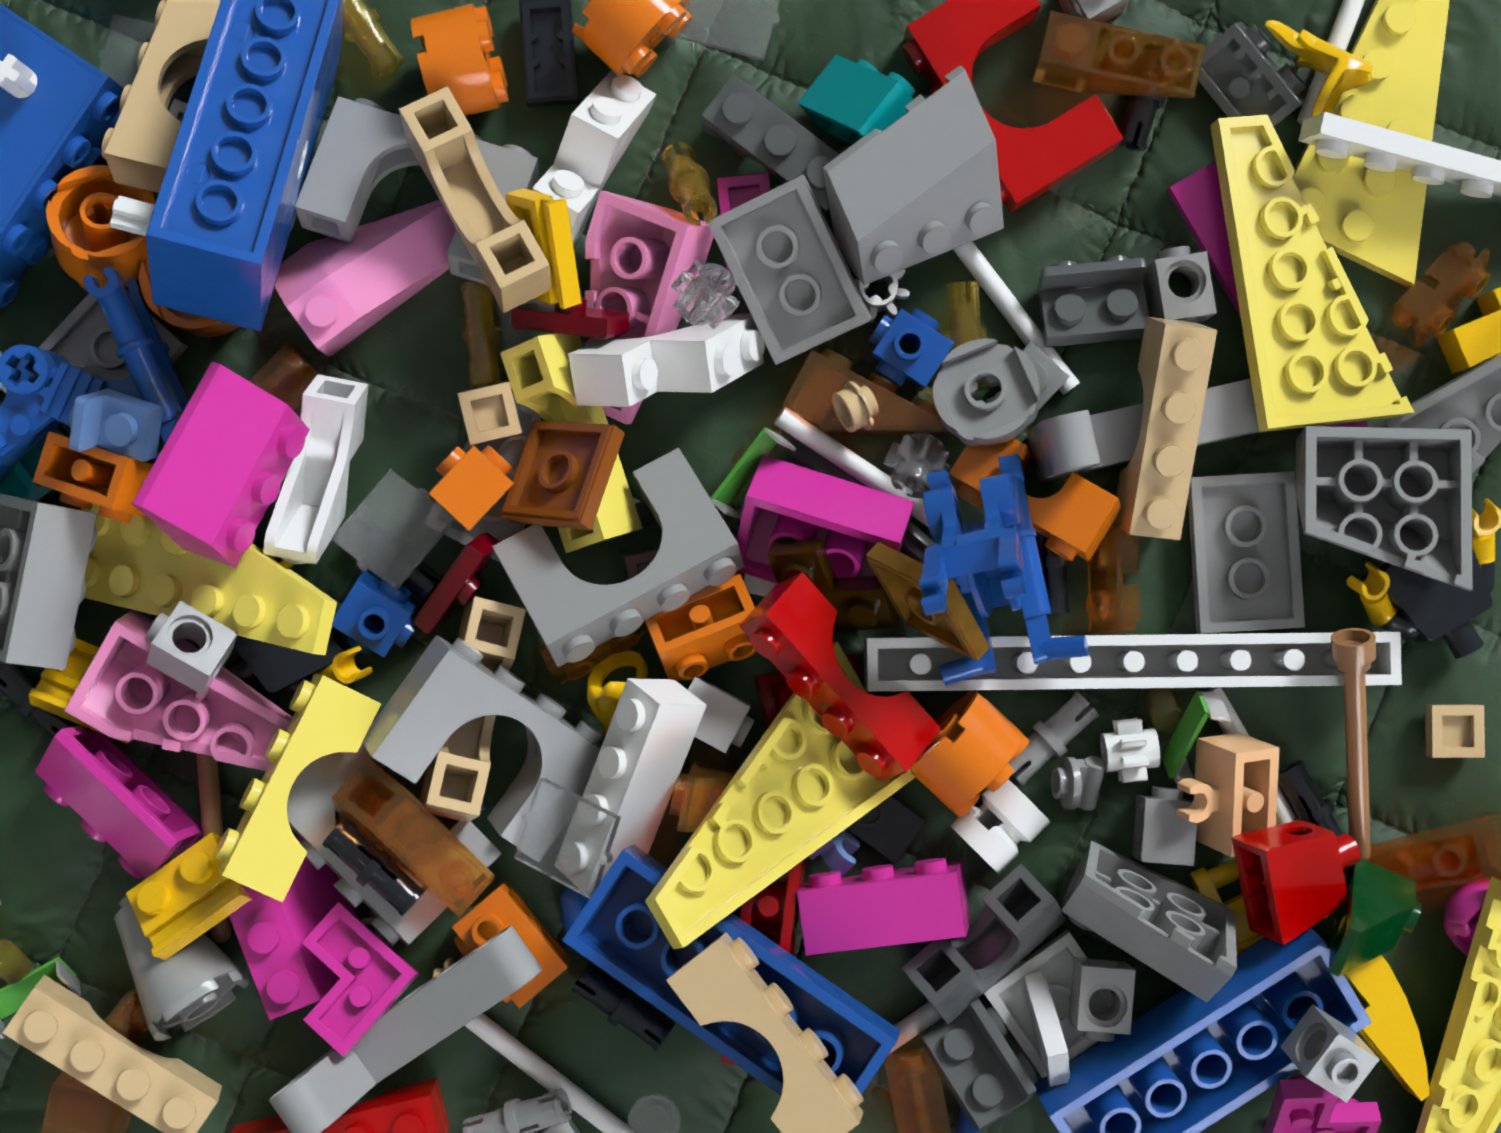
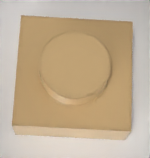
M510 382L457 393L470 445L522 433Z
M1425 705L1426 757L1485 758L1484 705Z

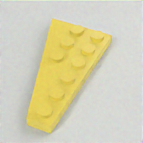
M1375 0L1350 52L1372 63V79L1366 85L1343 92L1331 114L1432 141L1450 0ZM1306 143L1294 168L1295 172L1292 178L1305 204H1312L1320 220L1315 224L1327 249L1333 247L1335 253L1406 287L1414 285L1427 184L1414 181L1412 179L1413 172L1396 168L1394 172L1369 169L1364 166L1365 159L1347 155V158L1343 159L1321 156L1315 152L1316 146Z

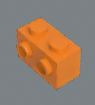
M48 431L34 475V483L61 492L59 498L61 502L91 510L93 503L99 505L98 515L130 524L132 515L146 517L132 502L154 463L149 461L142 462L98 446L80 452L69 447V436Z
M473 445L466 453L457 446L436 468V471L443 477L431 488L428 494L470 531L514 484L506 476L513 467L489 445L482 452Z
M741 574L733 576L729 581L721 585H710L691 595L685 604L675 610L662 611L645 620L668 679L675 681L693 680L694 677L702 676L710 668L730 660H744L756 652L749 636L739 626L755 609Z
M505 880L452 926V929L457 933V936L454 938L456 946L466 956L510 925L515 928L543 968L532 980L502 1000L508 1003L512 999L520 1009L569 967L572 958L510 883Z

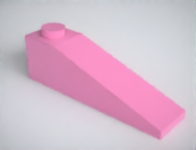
M600 191L585 240V259H590V290L585 291V299L587 300V308L629 312V331L608 339L590 338L584 346L596 340L642 338L675 331L702 276L714 236L708 223L673 209L607 191ZM643 400L630 407L603 406L606 416L624 424H632Z
M437 200L358 226L352 243L328 236L306 244L280 264L274 287L286 308L315 347L331 357L450 269L447 252L456 228L441 201Z
M131 610L117 619L64 711L114 739L128 742L132 739L162 745L161 749L174 752H180L181 750L213 756L216 761L266 771L271 762L264 758L267 747L279 728L284 731L287 730L293 717L224 667L221 668L203 696L146 663L151 644L145 641V637L154 620L136 610ZM184 638L173 642L183 652L193 653L199 651L198 648Z

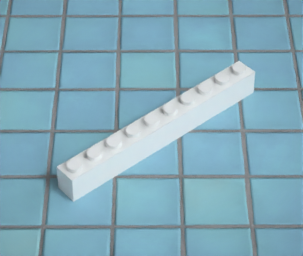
M1334 632L1085 635L1089 651L1087 657L1053 659L1036 665L1033 661L1028 636L991 637L997 673L976 675L946 686L939 665L965 657V655L930 637L864 638V689L868 692L1344 685L1343 672L1337 668V663L1331 658V635ZM1373 632L1376 636V659L1371 662V668L1365 672L1366 686L1402 685L1401 632ZM1051 636V638H1054V637H1066V636Z

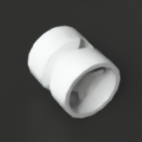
M1009 780L995 792H991L987 788L981 794L983 804L980 807L973 806L964 816L957 818L950 825L998 874L1019 854L1017 844L1020 841L1031 842L1050 823L1049 819Z

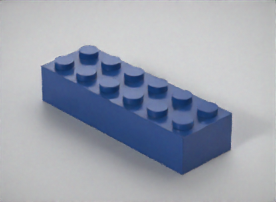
M635 845L623 849L562 941L781 1096L783 1071L779 1057L770 1042L755 1029L741 1023L722 1021L700 1026L666 981L675 971L725 932L728 933L733 941L740 937L757 957L759 965L754 969L767 986L773 982L776 983L789 998L794 1008L789 1015L802 1032L810 1028L822 1041L829 1054L824 1060L837 1077L843 1073L847 1075L862 1095L897 1043L900 1030L733 913H730L684 948L673 950L645 902L668 868Z
M1310 927L1284 945L1267 937L1262 938L1237 954V969L1232 978L1207 1003L1186 989H1182L1132 1021L1131 1035L1115 1034L1114 1041H1101L1069 1061L1070 1079H1068V1083L1050 1086L1046 1076L1034 1084L1037 1089L1035 1093L1060 1133H1199L1277 1084L1280 1080L1299 1070L1280 1046L1312 1004L1351 1028L1355 1033L1371 1024L1372 1021L1344 975L1338 977L1328 973L1330 950L1324 940Z

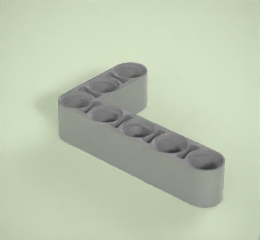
M1251 379L1207 388L1197 446L1259 432ZM1143 403L1090 415L1089 410L1068 413L1043 420L1029 429L1027 435L1038 482L1070 476L1072 472L1079 474L1130 462L1140 435Z
M510 925L392 1005L346 1057L341 1056L333 1047L330 1048L269 1099V1102L291 1133H320L344 1114L378 1082L520 989L537 976L543 968L515 928Z

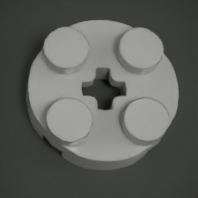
M982 338L961 344L946 356L936 380L934 379L932 394L937 415L949 432L956 435L962 443L968 446H987L1013 439L1023 432L1027 425L1034 421L1038 412L1040 387L1036 369L1030 358L1023 351L1015 346L1012 349L1007 345L998 344V340ZM987 381L990 387L999 385L1001 391L995 394L993 402L976 401L972 396L978 393V383Z

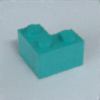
M835 55L797 103L825 135L851 147L876 128L883 131L905 115L907 111L904 106L914 100L912 96L915 90L908 81L895 72H890L886 76L864 59H859L855 63Z

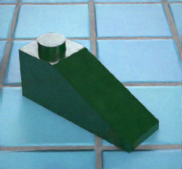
M1361 858L1358 863L1350 867L1345 877L1348 897L1345 904L1336 909L1333 915L1328 973L1340 977L1393 949L1402 931L1407 933L1413 931L1422 909V904L1416 902V881Z

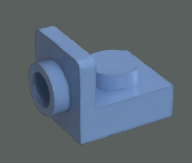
M109 388L78 396L75 399L74 407L69 417L71 428L69 447L81 452L98 446L142 462L155 459L158 451L164 407Z

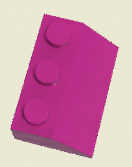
M211 362L132 504L183 550L236 568L244 551L251 546L255 537V531L268 506L277 498L281 482L294 458L303 450L305 438L310 429L288 404L223 365Z
M763 455L746 494L736 541L739 545L744 567L739 569L738 572L778 584L767 558L771 543L821 538L837 578L876 576L867 561L866 554L877 542L900 552L914 501Z
M87 727L62 728L53 737L35 770V773L46 782L43 785V789L47 795L62 806L66 807L69 805L83 818L80 821L82 828L98 842L104 843L107 841L120 854L118 857L120 865L137 879L148 878L190 848L202 836V826L110 737Z
M299 836L295 837L299 843L303 841ZM304 858L283 903L242 885L244 890L250 894L252 900L229 915L269 1021L320 1001L340 979L301 942L338 902L346 906L359 918L356 908L333 886L340 878L326 864L318 870L306 858Z

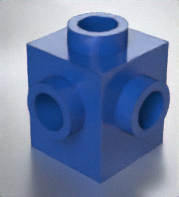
M901 308L894 320L884 315L868 340L876 346L870 359L878 363L874 370L876 373L898 387H901L903 382L906 381L921 392L930 382L954 345V342L937 332L940 324L935 319L916 308L913 309L911 314ZM899 343H911L914 346L915 353H904Z
M363 571L334 616L332 627L347 635L346 641L353 648L360 646L362 648L361 653L371 656L375 652L385 657L393 644L402 649L416 627L414 625L415 620L410 616L417 602L409 598L411 592L399 582L388 577H384L381 581Z

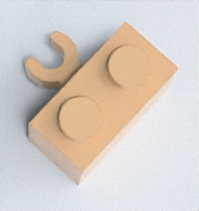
M1242 733L1196 738L1195 779L1185 778L1177 783V789L1188 794H1194V800L1189 807L1176 809V815L1190 822L1197 823V842L1227 856L1235 857L1232 837L1276 826L1279 747Z

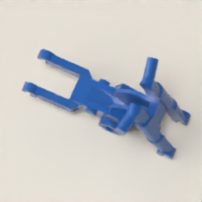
M104 268L103 275L107 277V284L102 288L97 278L90 275L84 277L85 289L89 294L97 298L119 347L116 353L119 358H124L131 376L122 380H109L83 367L71 365L64 356L58 353L25 344L10 347L0 357V381L7 388L5 399L0 405V483L23 456L46 439L48 431L55 432L64 424L70 426V413L78 396L107 388L163 406L160 434L166 444L189 401L167 354L170 351L167 343H162L145 305L138 280L132 277L125 281L129 288V293L127 294L122 275L114 268Z
M1018 453L998 457L1001 470L1000 475L979 479L985 520L968 524L963 522L958 498L952 485L949 472L947 473L946 469L926 474L929 491L923 492V502L932 539L937 543L925 549L922 577L918 579L920 590L923 594V598H921L923 611L926 616L947 611L948 581L953 578L990 646L979 660H972L965 656L939 665L945 686L976 675L997 673L987 617L991 615L995 607L1010 604L1012 611L1021 610L1022 606L1035 665L1053 659L1087 657L1089 653L1085 635L1051 638L1047 615L1051 614V608L1036 542V529L1033 528L1024 486L1023 465Z

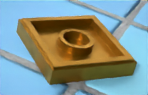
M877 542L866 554L868 563L904 624L972 660H979L987 652L990 646L953 578L948 581L947 611L926 616L921 604L923 594L918 581L922 577L923 563L880 542Z

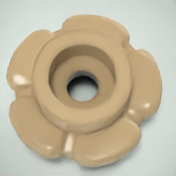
M849 381L843 386V390L832 395L834 411L840 423L847 431L854 432L862 427L865 430L873 428L874 420L872 416L878 414L879 408L874 394L867 386L859 387L855 382Z

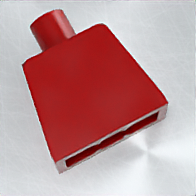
M1293 821L1232 837L1249 930L1284 945L1344 905L1348 894L1343 869L1358 863L1361 858L1360 849L1356 841L1348 834L1336 836L1333 831L1306 821Z

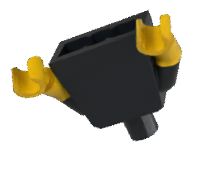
M1488 498L1484 499L1485 509L1480 516L1472 508V591L1452 586L1389 563H1384L1379 567L1370 562L1365 563L1368 573L1362 576L1364 582H1361L1352 575L1348 577L1347 585L1360 594V600L1371 623L1387 632H1401L1402 640L1413 639L1415 642H1431L1442 636L1455 659L1465 657L1480 649L1484 643L1470 619L1493 606L1490 593L1494 589L1495 532L1501 527V510Z
M266 555L285 569H290L294 565L284 560L278 563L273 556ZM334 627L331 628L326 655L311 654L237 635L234 648L240 654V657L225 667V669L250 687L260 681L271 695L284 693L290 698H293L300 683L303 680L311 682L314 674L324 675L346 686L349 683L369 676L373 672L371 666L363 670L357 668L354 656L357 652L362 651V648L360 646L351 648Z

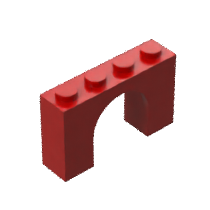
M948 0L907 25L903 38L905 45L901 47L903 55L916 74L923 71L932 86V89L928 91L929 96L948 83L945 76L959 65L966 70L972 84V68L976 59L992 45L1035 20L1041 3L1039 0ZM1097 94L1049 123L1034 128H1015L1004 125L993 119L982 108L996 139L1001 200L1009 213L1014 212L1108 155L1124 139Z

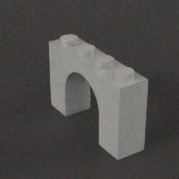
M337 97L295 205L302 228L352 243L370 194L379 181L389 173L400 168L420 166L405 139L400 115L385 111L381 106L367 99L357 98L355 101L343 97ZM474 134L484 162L505 202V193L521 188L532 190L533 186L539 181L537 157H533L527 150L519 146L506 144L501 147L482 141L478 135ZM455 230L447 252L450 274L488 285L458 231Z
M679 447L633 471L640 495L662 531L660 548L655 558L645 570L635 577L621 583L609 585L593 584L579 579L564 566L541 525H531L492 546L557 667L567 662L573 663L585 659L595 650V647L615 636L623 637L633 633L642 625L643 621L662 611H672L681 607L688 601L691 595L710 585L718 586L729 581L739 569L744 567L738 542Z
M436 635L372 723L362 743L372 758L416 784L448 738L463 724L475 718L488 715H502L520 721L525 727L528 741L525 762L519 774L488 815L487 819L502 838L542 861L576 814L605 735L582 719L577 726L564 719L563 716L566 710L545 694L540 693L535 700L523 692L522 689L526 684L506 668L499 666L494 673L482 665L480 661L484 656L460 638H457L453 644H450Z
M363 743L357 753L338 752L322 756L311 762L300 772L290 789L287 802V816L290 828L303 840L300 844L307 851L305 858L318 870L326 864L340 878L333 885L353 907L356 908L363 902L377 916L371 922L376 931L392 946L400 940L408 947L502 853L471 821H459L420 859L409 865L399 867L420 887L426 889L425 893L402 917L371 886L367 884L362 887L355 880L358 875L331 850L322 845L326 837L336 827L335 813L342 794L376 759L371 757Z

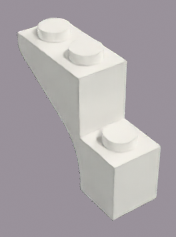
M612 70L571 114L554 164L532 188V191L553 196V200L566 199L573 246L583 233L599 192L602 191L609 176L648 115L657 95L643 87L635 78L628 75L618 77Z
M751 313L735 314L654 336L620 340H596L568 354L576 405L630 407L658 391L713 393L763 364L765 342Z
M317 374L303 393L300 419L310 430L305 438L303 450L294 458L286 474L266 530L263 554L281 557L284 561L292 564H317L345 517L350 460L364 439L368 384Z

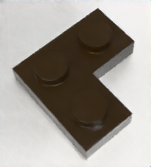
M821 538L771 543L767 558L778 584L803 572L838 611L833 632L895 629L897 627L900 616L877 576L837 578Z

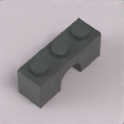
M733 74L701 115L703 131L743 161L748 157L759 163L773 174L782 185L804 174L827 221L830 217V209L823 167L840 154Z
M1022 864L982 897L985 903L984 912L979 920L968 930L966 937L951 940H934L901 968L917 990L947 1024L951 1023L968 1008V1004L984 994L1066 921L1054 897Z

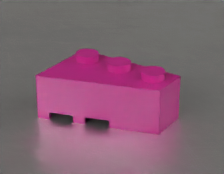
M946 858L926 859L914 862V866L893 869V865L871 866L861 869V875L841 878L840 871L821 872L809 875L810 883L803 884L797 891L806 956L966 937L971 922L962 858L947 861Z

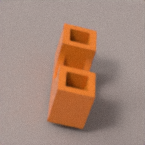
M1014 438L996 445H966L949 472L955 484L959 486L956 494L970 504L982 509L983 502L979 479L1000 475L1001 470L998 457L1018 453L1021 457L1023 470H1025L1032 458L1027 445ZM1074 472L1071 473L1062 489L1050 497L1035 498L1027 495L1033 528L1038 533L1049 538L1045 543L1047 548L1069 561H1073L1074 557L1078 555L1089 562L1122 509L1118 497Z

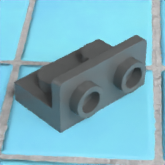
M1243 22L1234 23L1186 65L1228 118L1268 115L1273 127H1275L1306 102L1300 93L1306 88L1305 83L1287 63L1281 68L1267 53L1273 48L1272 43L1254 23L1248 28Z
M1114 256L1102 262L1077 264L1073 261H1061L1051 266L1043 267L1040 271L1037 287V300L1045 347L1143 338L1146 317H1149L1143 285L1147 270L1145 259H1129L1125 256Z
M979 999L968 1004V1008L951 1023L947 1024L945 1022L920 1039L923 1048L977 1133L1029 1101L1037 1091L1033 1084L1037 1078L1031 1064L1022 1053L1014 1054L1004 1038L1007 1035V1030L1002 1019L992 1007L985 1009Z

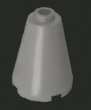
M125 896L119 902L121 909L117 912L114 919L148 1030L155 1041L171 1038L167 1029L180 1024L185 1032L198 1026L236 999L231 989L236 985L246 989L249 985L244 972L205 933L166 961L154 957L151 952L153 948L152 943L148 937L144 936L128 897Z

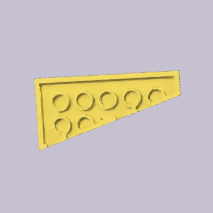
M1268 115L1218 118L1210 127L1259 432L1405 417L1415 413L1407 396L1401 398L1389 374L1393 368L1385 352L1379 354L1366 325L1369 319L1333 247L1327 249L1315 224L1320 220L1312 204H1305L1292 178L1295 172L1294 167Z
M94 503L91 510L81 508V510L97 513L95 521L97 539L94 548L88 556L84 576L86 579L84 598L159 616L160 613L170 616L179 601H182L237 632L238 636L311 654L326 655L337 601L294 571L285 569L267 557L266 554H263V550L254 543L244 551L236 568L183 550L149 518L132 515L130 524L98 515L100 506Z
M838 642L833 643L837 661L844 674L855 686L866 692ZM793 692L645 901L673 950L684 948L901 789L913 780L915 776L909 770L907 773L878 781L858 765L856 756L839 737L831 734L823 726L821 717L804 698Z
M1492 876L1429 1086L1430 1095L1425 1100L1416 1133H1494L1501 1121V881Z

